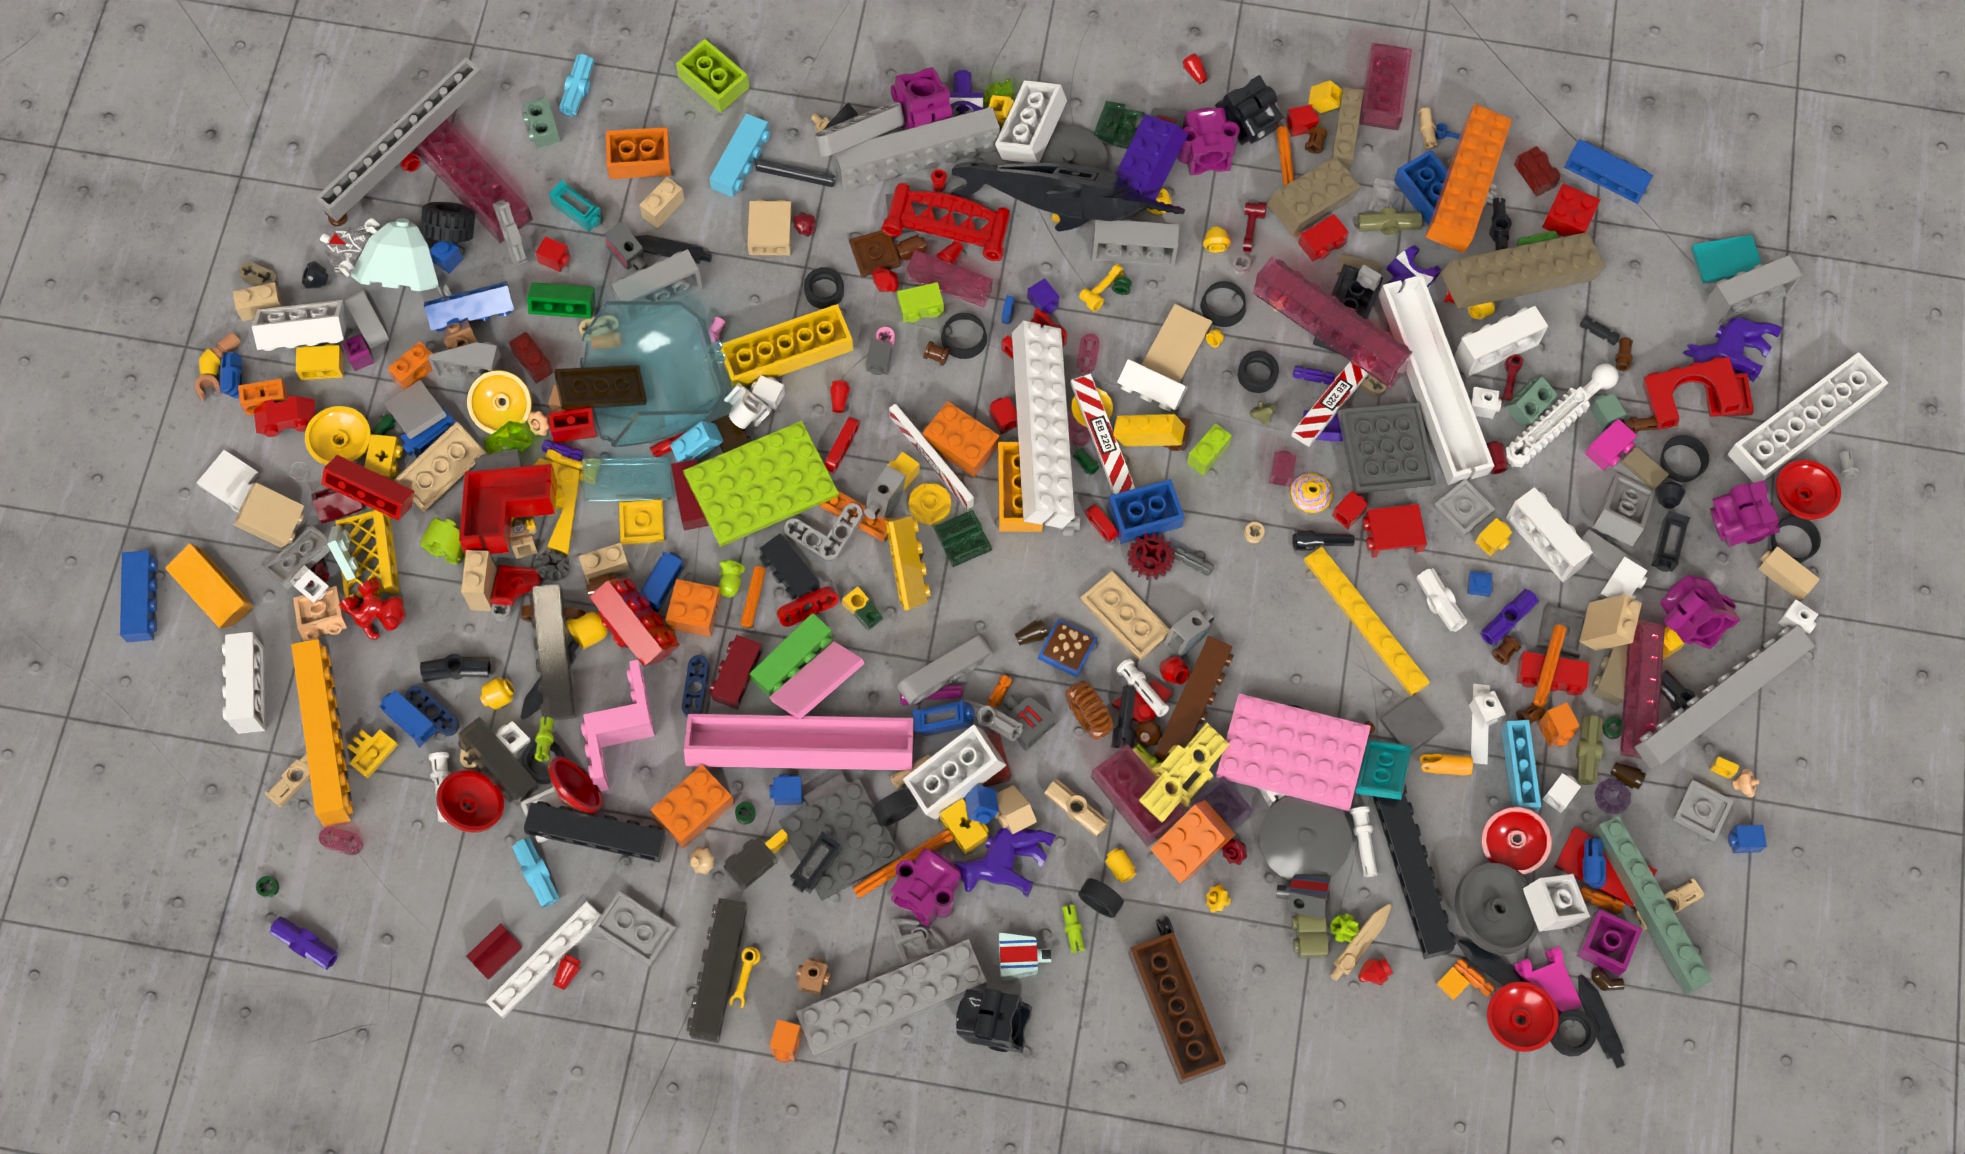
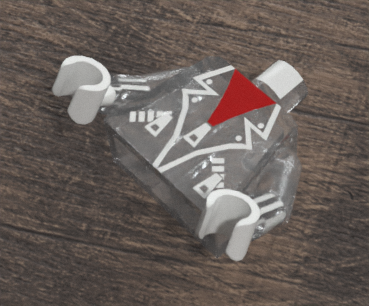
M370 218L365 222V225L348 228L340 227L333 236L327 233L321 236L320 244L326 247L327 262L335 273L344 274L348 277L349 273L351 274L352 270L355 269L354 266L371 237L370 234L374 235L377 232L375 228L380 226L376 220Z

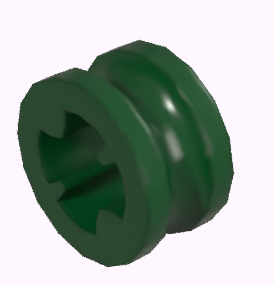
M1126 277L1114 278L1112 290L1119 295L1130 294L1132 281Z
M1610 717L1603 725V733L1610 739H1617L1624 731V723L1617 717ZM1611 723L1616 724L1615 727L1618 726L1619 728L1615 733L1611 732L1612 729H1608Z
M742 802L737 805L735 809L737 821L744 825L754 821L756 812L751 803ZM744 808L746 811H752L749 812V817L747 818L744 815H739L742 814L741 810Z
M264 876L257 881L256 891L265 898L274 897L279 891V883L270 876ZM271 881L272 883H270V885L273 886L271 891L267 890L264 893L263 891H265V889L262 888L263 885L269 884V882Z

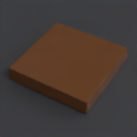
M882 230L849 239L861 278L872 275L873 271L880 266L888 270L901 267L892 237L886 235Z

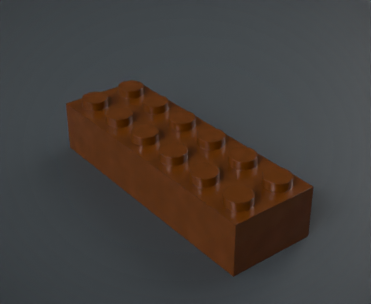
M1174 932L1131 947L1128 954L1179 1085L1223 1069L1226 1062Z

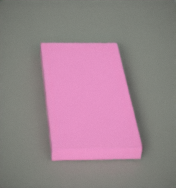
M834 641L789 679L779 690L775 691L770 696V699L773 703L800 720L864 665V661L861 657Z

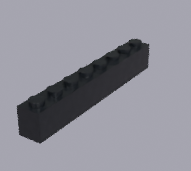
M1404 785L1401 800L1377 796L1372 797L1423 958L1429 959L1451 953L1455 948L1456 940L1453 932H1449L1447 923H1449L1446 910H1442L1440 901H1442L1441 893L1438 888H1435L1433 882L1435 879L1434 871L1431 866L1428 867L1426 860L1428 857L1425 845H1421L1419 839L1421 836L1420 828L1417 823H1414L1412 817L1414 815L1411 802H1407L1405 795L1407 794V788Z

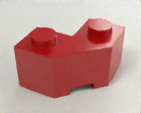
M295 395L287 397V401L275 403L274 399L264 401L254 409L256 433L264 434L267 437H275L286 428L296 429L299 432L306 431L309 422L316 415L315 400Z

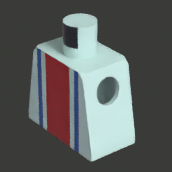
M999 933L1000 980L1008 981L1036 975L1038 973V963L1051 962V948L1037 949V939L1035 937Z

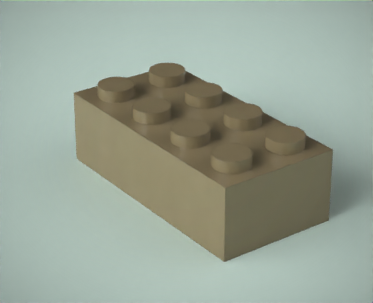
M1334 156L1274 192L1267 205L1293 236L1351 201L1361 186L1340 160Z

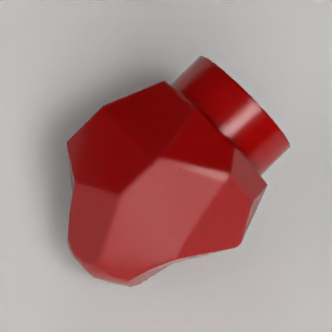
M883 266L873 271V283L879 292L895 293L898 291L897 273Z
M1175 655L1161 661L1159 667L1162 678L1165 681L1178 685L1187 681L1189 677L1188 666L1181 658Z
M1385 957L1381 959H1368L1363 964L1358 979L1362 983L1371 982L1372 984L1382 985L1393 972Z

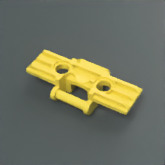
M1206 723L1185 748L1180 745L1172 746L1168 751L1170 755L1163 763H1158L1153 768L1156 773L1160 772L1162 774L1139 801L1161 822L1168 817L1179 803L1189 806L1193 796L1207 780L1210 781L1213 778V774L1209 769L1230 744ZM1195 750H1200L1204 754L1202 762L1194 759L1193 754ZM1196 770L1200 774L1199 777L1185 791L1182 785ZM1166 784L1171 787L1172 794L1166 791Z

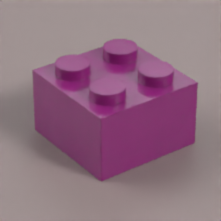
M1599 909L1592 915L1576 956L1620 976L1627 970L1642 928Z

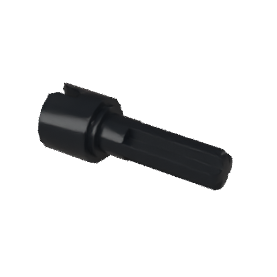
M1294 529L1295 534L1292 537L1293 549L1295 551H1312L1315 546H1354L1355 542L1354 535L1318 534L1313 529Z
M1124 686L1122 690L1118 726L1113 728L1111 747L1118 749L1121 740L1125 741V750H1133L1135 731L1131 726L1136 688L1132 686Z

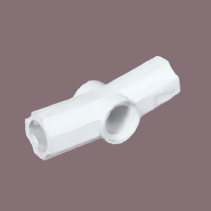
M1434 568L1423 571L1416 579L1427 596V604L1434 614L1438 613L1450 631L1456 632L1467 623V619L1456 605L1452 591L1448 587H1444Z

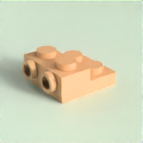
M337 586L327 588L326 594L314 603L305 595L293 598L297 627L303 641L315 640L319 636L328 633L336 635L342 629L347 628L344 611L339 606L341 599Z

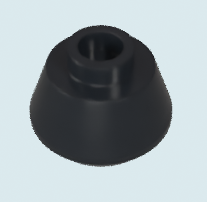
M316 261L309 262L303 273L302 284L306 289L325 286L328 280L326 269Z
M1663 482L1655 489L1659 504L1666 509H1673L1678 506L1686 493L1683 486L1676 482Z

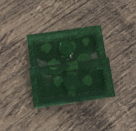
M1106 101L1094 135L1107 143L1128 149L1138 129L1135 127L1138 115L1144 117L1146 113L1126 109L1125 104Z
M973 510L933 527L952 567L992 551V546Z

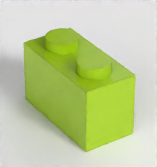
M938 282L897 291V302L903 323H913L922 318H935L940 314H944V303Z
M1215 423L1191 450L1187 464L1204 476L1229 448L1232 435Z

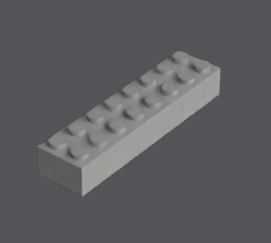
M990 107L869 139L835 153V167L842 190H853L859 186L875 184L884 179H894L899 175L907 173L913 174L925 168L931 169L940 164L953 163L963 158H972L981 153H991L997 149L995 143L999 136L1000 127L994 110Z
M968 939L796 1011V1016L812 1056L816 1060L964 997L966 989L978 991L987 987V980Z

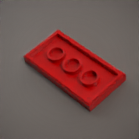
M1574 826L1554 867L1568 875L1573 874L1576 879L1586 883L1583 880L1582 863L1584 844L1587 838L1592 837L1593 839L1594 836ZM1604 853V858L1606 859V882L1603 887L1595 889L1614 899L1623 901L1625 905L1636 910ZM1648 865L1653 876H1655L1657 869Z

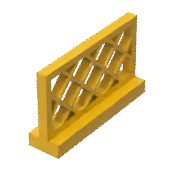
M374 509L371 512L336 520V525L340 524L342 529L344 525L348 524L355 526L349 534L351 542L357 545L351 557L354 556L356 558L362 549L369 553L363 563L357 561L360 567L357 570L356 578L347 581L342 572L344 598L349 596L351 598L354 595H351L350 588L355 582L360 585L363 584L358 580V577L364 569L372 573L367 580L376 576L381 579L382 587L377 590L378 595L388 592L391 594L400 593L391 517ZM373 518L374 524L370 530L364 529L362 525L365 521ZM361 529L367 534L359 544L353 538ZM372 536L376 539V545L370 551L364 546ZM373 557L379 559V564L373 571L366 566ZM360 592L356 593L359 599H364Z

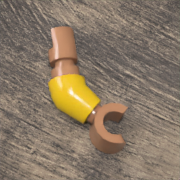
M232 332L217 343V347L213 346L210 350L206 349L199 358L200 377L195 381L194 386L201 401H204L206 398L203 390L208 386H213L216 392H220L219 382L216 377L218 367L221 365L222 355L233 351L241 343L239 338Z

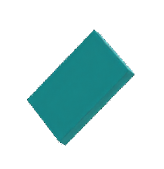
M1752 235L1693 244L1691 247L1703 284L1717 282L1725 278L1729 280L1739 272H1749L1755 266L1762 264Z
M1367 740L1356 785V794L1401 800L1412 746Z

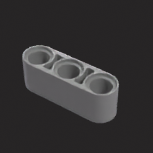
M363 290L343 299L370 349L389 341L388 335Z

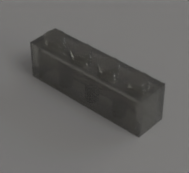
M480 716L458 733L460 740L458 744L465 753L469 751L474 758L472 760L480 770L482 768L488 773L487 778L494 786L499 785L503 790L501 794L507 802H513L518 806L520 802L538 790V783Z

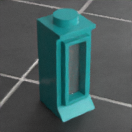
M563 180L548 193L552 206L588 232L601 223L603 217L600 207L595 206L570 188Z

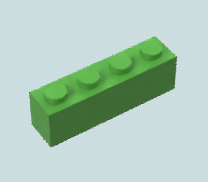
M812 613L750 673L751 681L770 698L775 691L779 690L790 678L798 673L805 664L811 662L821 648L825 649L830 645L833 638L832 630Z

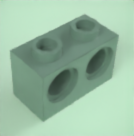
M548 98L525 103L526 112H523L522 115L525 124H530L531 129H527L530 141H535L537 148L561 142Z
M1543 376L1532 378L1505 408L1520 426L1532 425L1535 420L1538 421L1540 419V414L1553 405V400L1558 394Z

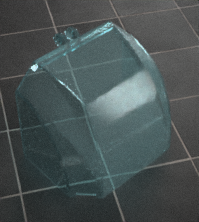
M606 301L583 334L582 341L586 342L585 358L580 359L581 368L640 366L647 399L646 405L592 408L600 438L611 442L613 447L656 442L687 432L700 421H706L727 395L718 364L725 361L726 356L723 352L715 354L723 348L720 341L711 342L705 320L681 301Z

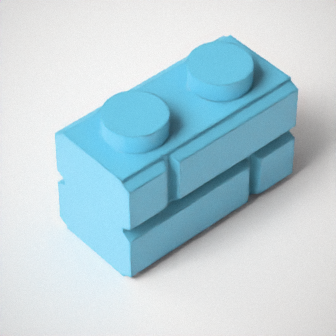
M700 421L672 442L670 446L678 462L693 459L698 461L713 450L714 447L721 444L723 439L715 424Z

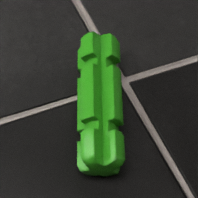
M1550 231L1547 234H1535L1528 236V238L1521 237L1518 238L1517 246L1558 238L1556 231Z

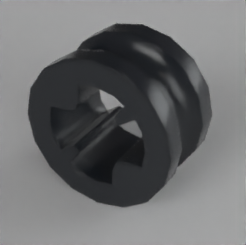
M1164 916L1163 920L1156 919V925L1161 936L1174 932L1168 916Z

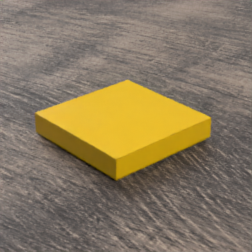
M663 499L619 502L620 543L622 545L665 542Z

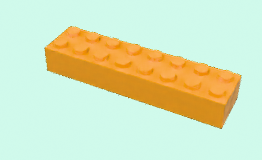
M319 639L291 644L315 814L324 827L350 822V814L354 813L352 800H349L347 792H351L349 779H346L344 773L348 769L346 759L341 750H344V742L338 729H341V721L335 708H338V701L332 687H335V681L329 669L332 666L330 653H327L326 646L321 645Z

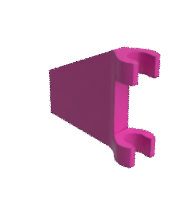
M1559 946L1545 951L1546 958L1551 963L1548 966L1532 972V965L1529 959L1514 964L1516 971L1526 982L1541 987L1551 996L1560 1014L1566 1010H1573L1582 1006L1564 965L1563 954Z

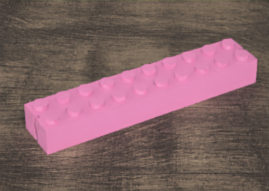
M688 714L684 743L686 766L703 765L704 767L912 770L913 718L804 716L799 720L795 716Z

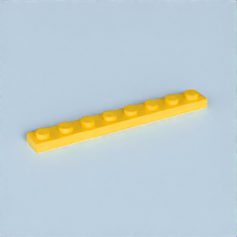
M1320 547L1305 557V564L1409 695L1412 697L1428 686L1430 681L1324 548Z

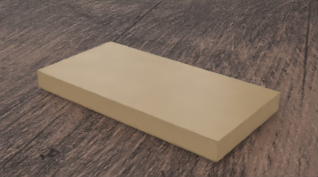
M1175 304L1141 365L1180 383L1213 321Z
M455 422L393 481L414 490L413 502L422 512H425L465 472L475 465L474 458H479L481 455L487 454V452L458 422Z
M1113 571L1109 572L1080 597V601L1139 661L1160 645L1170 632L1166 624Z

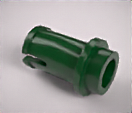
M387 413L384 416L381 415V420L373 428L371 434L384 436L391 427L395 426L396 420Z
M1083 448L1075 452L1077 456L1073 455V458L1084 468L1086 474L1093 475L1100 467L1098 461L1093 460Z

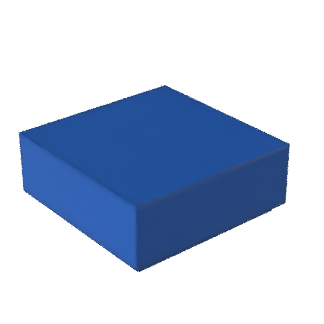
M1006 296L1002 312V323L1004 324L1011 322L1015 302L1014 296Z

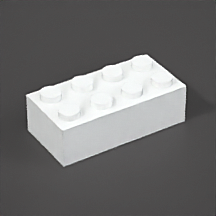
M1024 80L995 143L1002 160L1023 163L1040 162L1067 102L1060 84Z
M343 300L257 309L252 330L257 350L271 351L278 347L295 348L298 345L304 344L314 346L321 342L338 343L344 340L348 322Z
M1536 306L1529 309L1527 307L1522 308L1511 317L1505 316L1501 318L1498 323L1493 325L1487 324L1478 332L1465 334L1457 347L1454 359L1467 378L1505 361L1509 356L1520 354L1538 346L1548 325Z
M1535 487L1514 502L1506 517L1562 582L1581 570L1593 553L1590 545L1576 534L1574 527L1565 522L1559 510L1553 508L1548 503L1546 496Z
M253 632L225 635V643L222 644V652L226 664L222 665L223 676L226 677V685L222 687L223 697L226 699V706L223 707V718L238 734L265 731L264 646Z
M973 725L911 772L903 781L924 813L936 820L940 817V812L965 798L977 784L982 785L1003 769L1006 763L985 732L976 725Z

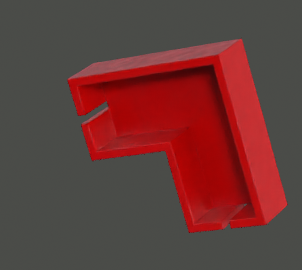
M552 464L465 472L459 541L465 556L466 550L489 551L490 554L508 553L510 549L512 518L555 514L557 479Z

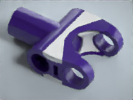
M958 70L954 73V92H950L949 101L952 108V117L983 109V92H972V74L967 70Z
M1413 245L1400 253L1388 265L1386 270L1393 278L1386 284L1400 280L1403 284L1405 279L1423 275L1427 288H1429L1437 279L1442 269L1438 265L1426 270L1416 267L1413 259L1420 249Z

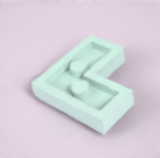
M338 524L332 527L327 544L345 578L349 581L356 578L359 566L355 557H351L348 552L351 542L350 535L347 530H343L341 525Z

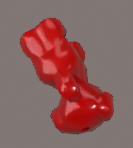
M376 577L367 580L358 587L359 592L364 598L361 606L359 605L360 599L357 594H354L351 598L349 596L339 603L340 608L353 617L356 625L361 627L371 640H376L380 636L379 633L373 631L371 626L376 618H379L387 631L397 629L406 618V611L401 597L396 595L384 601L378 595L377 590L381 585Z

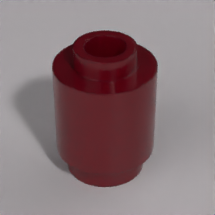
M1498 441L1488 442L1486 445L1494 464L1493 469L1490 471L1491 474H1500L1507 471L1508 460L1503 444L1498 443Z

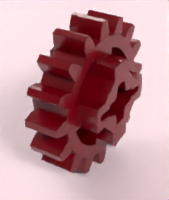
M1145 533L1143 539L1136 537V544L1131 542V550H1128L1127 556L1130 558L1127 563L1128 565H1133L1131 568L1132 572L1138 571L1139 578L1144 574L1146 575V580H1149L1150 576L1158 580V574L1165 577L1166 570L1171 571V564L1175 560V557L1172 556L1174 549H1169L1170 542H1163V536L1156 539V533H1153L1152 538H1149ZM1138 550H1139L1141 556H1140L1139 559L1137 560L1136 554H1137V552H1138ZM1163 554L1165 555V562H1164V563H1162V559H1161V557H1162Z

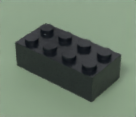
M1344 264L1317 329L1313 345L1353 358L1381 287L1383 277H1381L1379 285L1373 291L1370 288L1363 287L1356 281L1360 269Z

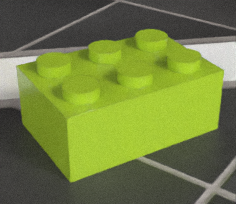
M706 39L701 41L676 63L678 77L720 113L749 89L748 75Z

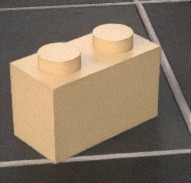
M666 177L639 205L642 218L658 229L685 201L683 188Z
M275 282L233 291L235 308L242 321L254 319L257 309L283 307L282 296Z
M621 543L579 556L588 584H590L589 579L607 573L609 575L615 573V576L630 572Z
M1014 785L996 793L999 812L994 817L999 819L1003 828L1007 827L1014 834L1037 822L1030 803Z

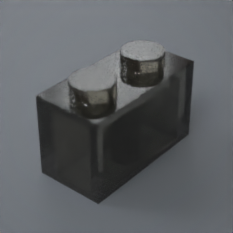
M759 837L746 842L742 847L743 850L737 855L732 854L729 856L723 866L726 874L742 892L778 863L776 856Z

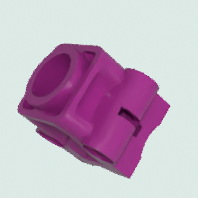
M933 67L913 74L905 73L896 76L895 84L891 85V96L894 102L901 103L905 124L901 126L903 130L952 118V108L949 103L950 91L941 82L938 73Z
M1207 107L1187 112L1184 116L1182 130L1188 136L1177 156L1178 160L1181 163L1188 164L1190 176L1200 175L1211 170L1217 172L1230 171L1231 160L1235 154L1239 136V126L1234 122H1227L1224 108Z
M1764 480L1750 485H1737L1730 489V493L1712 499L1714 507L1710 508V512L1720 540H1726L1728 547L1743 542L1754 544L1764 540L1767 536L1780 532L1779 519L1775 509L1768 501V490Z
M1688 575L1675 583L1669 589L1667 595L1660 601V605L1667 614L1663 618L1665 624L1678 634L1683 643H1695L1703 648L1711 649L1719 642L1724 632L1733 628L1741 620L1734 611L1736 608L1734 602L1726 595L1720 594L1712 581Z
M924 848L914 862L905 859L897 864V882L890 890L892 894L891 901L900 908L910 910L917 920L928 928L936 916L946 918L952 914L953 893L961 884L960 870L942 854ZM903 874H910V876H908V877H904V876H902V875H903ZM940 901H947L948 903H946V904H940L939 902H940Z

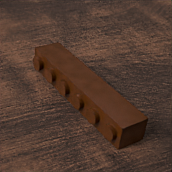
M1207 637L1155 751L1154 757L1164 762L1170 755L1168 751L1174 745H1180L1185 748L1199 732L1196 728L1199 723L1203 725L1208 714L1205 711L1207 704L1212 705L1217 693L1213 692L1215 686H1221L1225 677L1222 671L1225 666H1230L1234 657L1233 654H1230L1233 646L1213 637Z

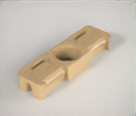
M307 753L300 761L296 760L281 775L283 779H280L269 790V793L265 791V795L278 807H282L310 779ZM302 770V779L298 781L292 780L293 772Z
M1694 879L1689 880L1688 883L1680 888L1673 889L1665 894L1666 899L1672 900L1675 904L1674 913L1679 912L1704 896V892ZM1636 911L1634 917L1636 920L1641 921L1640 926L1643 930H1648L1639 912Z

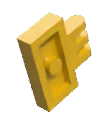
M361 729L359 735L364 740L361 741L356 736L352 739L358 745L357 748L350 743L346 746L356 755L349 764L367 779L398 746L397 742L382 730H379L371 737Z

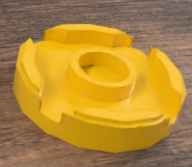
M921 484L914 488L910 494L908 502L910 514L921 524H938L945 520L950 513V494L939 484Z

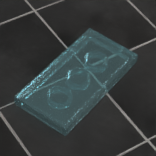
M669 457L582 459L584 502L672 499Z

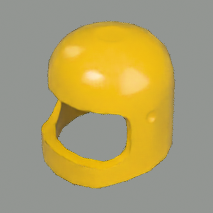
M595 611L587 612L578 619L571 618L566 621L570 634L583 650L601 642L608 634V629L601 622L602 618Z

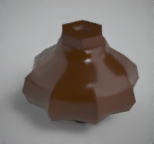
M1151 720L1140 722L1139 727L1135 730L1137 742L1142 743L1145 747L1157 745L1162 737L1160 726L1154 724Z

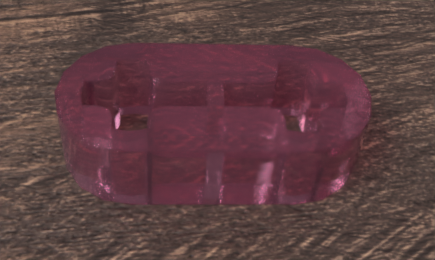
M1094 334L1084 335L1080 342L1077 368L1084 374L1092 373L1096 367L1099 339ZM1088 341H1092L1091 351L1087 350ZM1086 357H1090L1088 366H1084Z
M1067 414L1069 441L1078 446L1086 445L1090 440L1088 428ZM1077 433H1085L1084 437L1077 438Z
M326 827L319 833V842L326 849L347 855H356L363 848L362 839L353 832ZM331 833H333V836L336 839H338V841L330 840L328 843L325 837L330 836ZM354 839L357 845L352 846L351 849H349L347 844L343 843L344 841L352 842Z

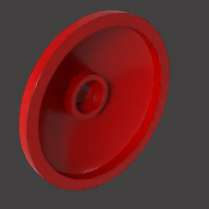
M1811 460L1791 462L1777 476L1775 490L1778 500L1788 512L1806 520L1822 519L1829 516L1839 505L1841 499L1840 483L1830 469L1818 462Z
M555 757L550 761L549 777L553 789L562 802L586 813H595L602 807L603 800L598 787L593 784V780L581 767L564 757Z
M472 770L454 772L441 782L437 790L436 803L440 814L450 825L459 830L472 833L486 831L496 825L503 814L504 797L500 788L491 778L480 772Z
M1519 806L1507 807L1493 814L1485 824L1482 833V847L1490 863L1506 865L1523 875L1538 869L1550 854L1552 845L1550 829L1545 820L1531 809ZM1515 834H1519L1522 837V839L1520 841H1515L1513 839V836Z
M1509 983L1497 990L1488 1004L1487 1023L1492 1035L1500 1044L1513 1051L1532 1052L1544 1047L1553 1038L1558 1027V1011L1553 999L1544 989L1532 983ZM1522 1017L1525 1023L1519 1024L1516 1018Z

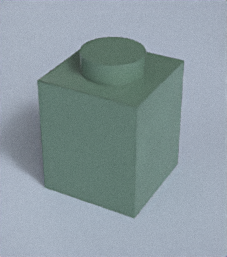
M1614 393L1608 396L1604 394L1597 397L1591 408V412L1603 431L1608 429L1617 419L1622 421L1627 415Z

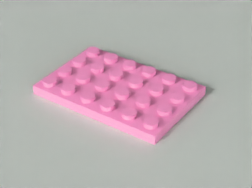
M1238 694L1226 738L1230 745L1222 753L1216 777L1350 811L1371 726Z

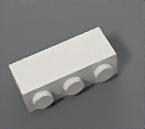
M1129 359L1117 382L1122 385L1121 389L1131 394L1133 391L1141 394L1140 398L1150 403L1152 400L1160 403L1159 407L1169 412L1171 409H1178L1188 388L1184 384Z

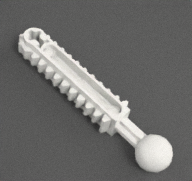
M1608 363L1596 366L1592 371V380L1583 388L1580 386L1577 390L1570 388L1567 395L1564 394L1561 400L1557 401L1556 406L1552 405L1550 411L1547 410L1544 416L1541 415L1538 421L1535 420L1532 426H1529L1526 431L1522 432L1521 437L1517 436L1515 442L1512 441L1509 447L1505 449L1506 457L1511 467L1522 468L1525 464H1528L1531 458H1534L1537 453L1541 452L1542 447L1546 448L1548 442L1551 443L1554 437L1557 438L1560 432H1564L1566 426L1569 427L1572 421H1576L1578 416L1580 417L1583 412L1586 413L1590 406L1588 401L1600 389L1608 390L1617 384L1619 378L1617 369Z

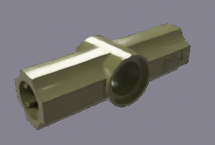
M1385 208L1380 212L1358 213L1357 216L1359 232L1381 231L1385 235H1392L1399 232V230H1421L1422 213L1420 211L1398 212L1395 208Z
M1589 715L1583 716L1581 721V734L1576 747V758H1578L1576 781L1584 785H1595L1598 780V767L1603 753V742H1601L1603 719L1599 718V716Z

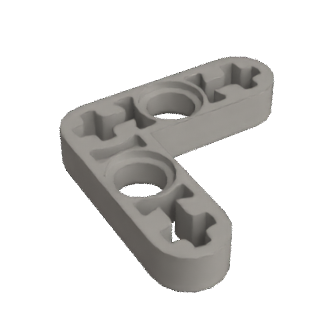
M855 503L848 504L843 509L827 537L796 518L790 519L785 523L784 531L790 538L824 559L835 561L841 556L863 520L864 511ZM857 508L856 512L859 515L857 518L852 517L850 523L853 524L852 527L842 522L844 519L848 521L851 517L849 511H854ZM798 523L797 527L805 532L803 537L797 532L791 534L792 529H790V526H795ZM841 526L846 527L848 530V534L844 538L837 536V529ZM811 534L818 536V542L814 546H810L807 543V538ZM832 538L842 543L840 546L836 543L833 548L836 551L835 554L827 556L826 548H831L835 543L831 541Z

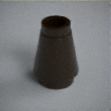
M1042 619L1033 621L1018 631V633H1015L1020 646L1045 640L1044 637L1049 636Z
M1617 762L1610 773L1631 789L1636 788L1638 790L1646 777V773L1642 772V769Z

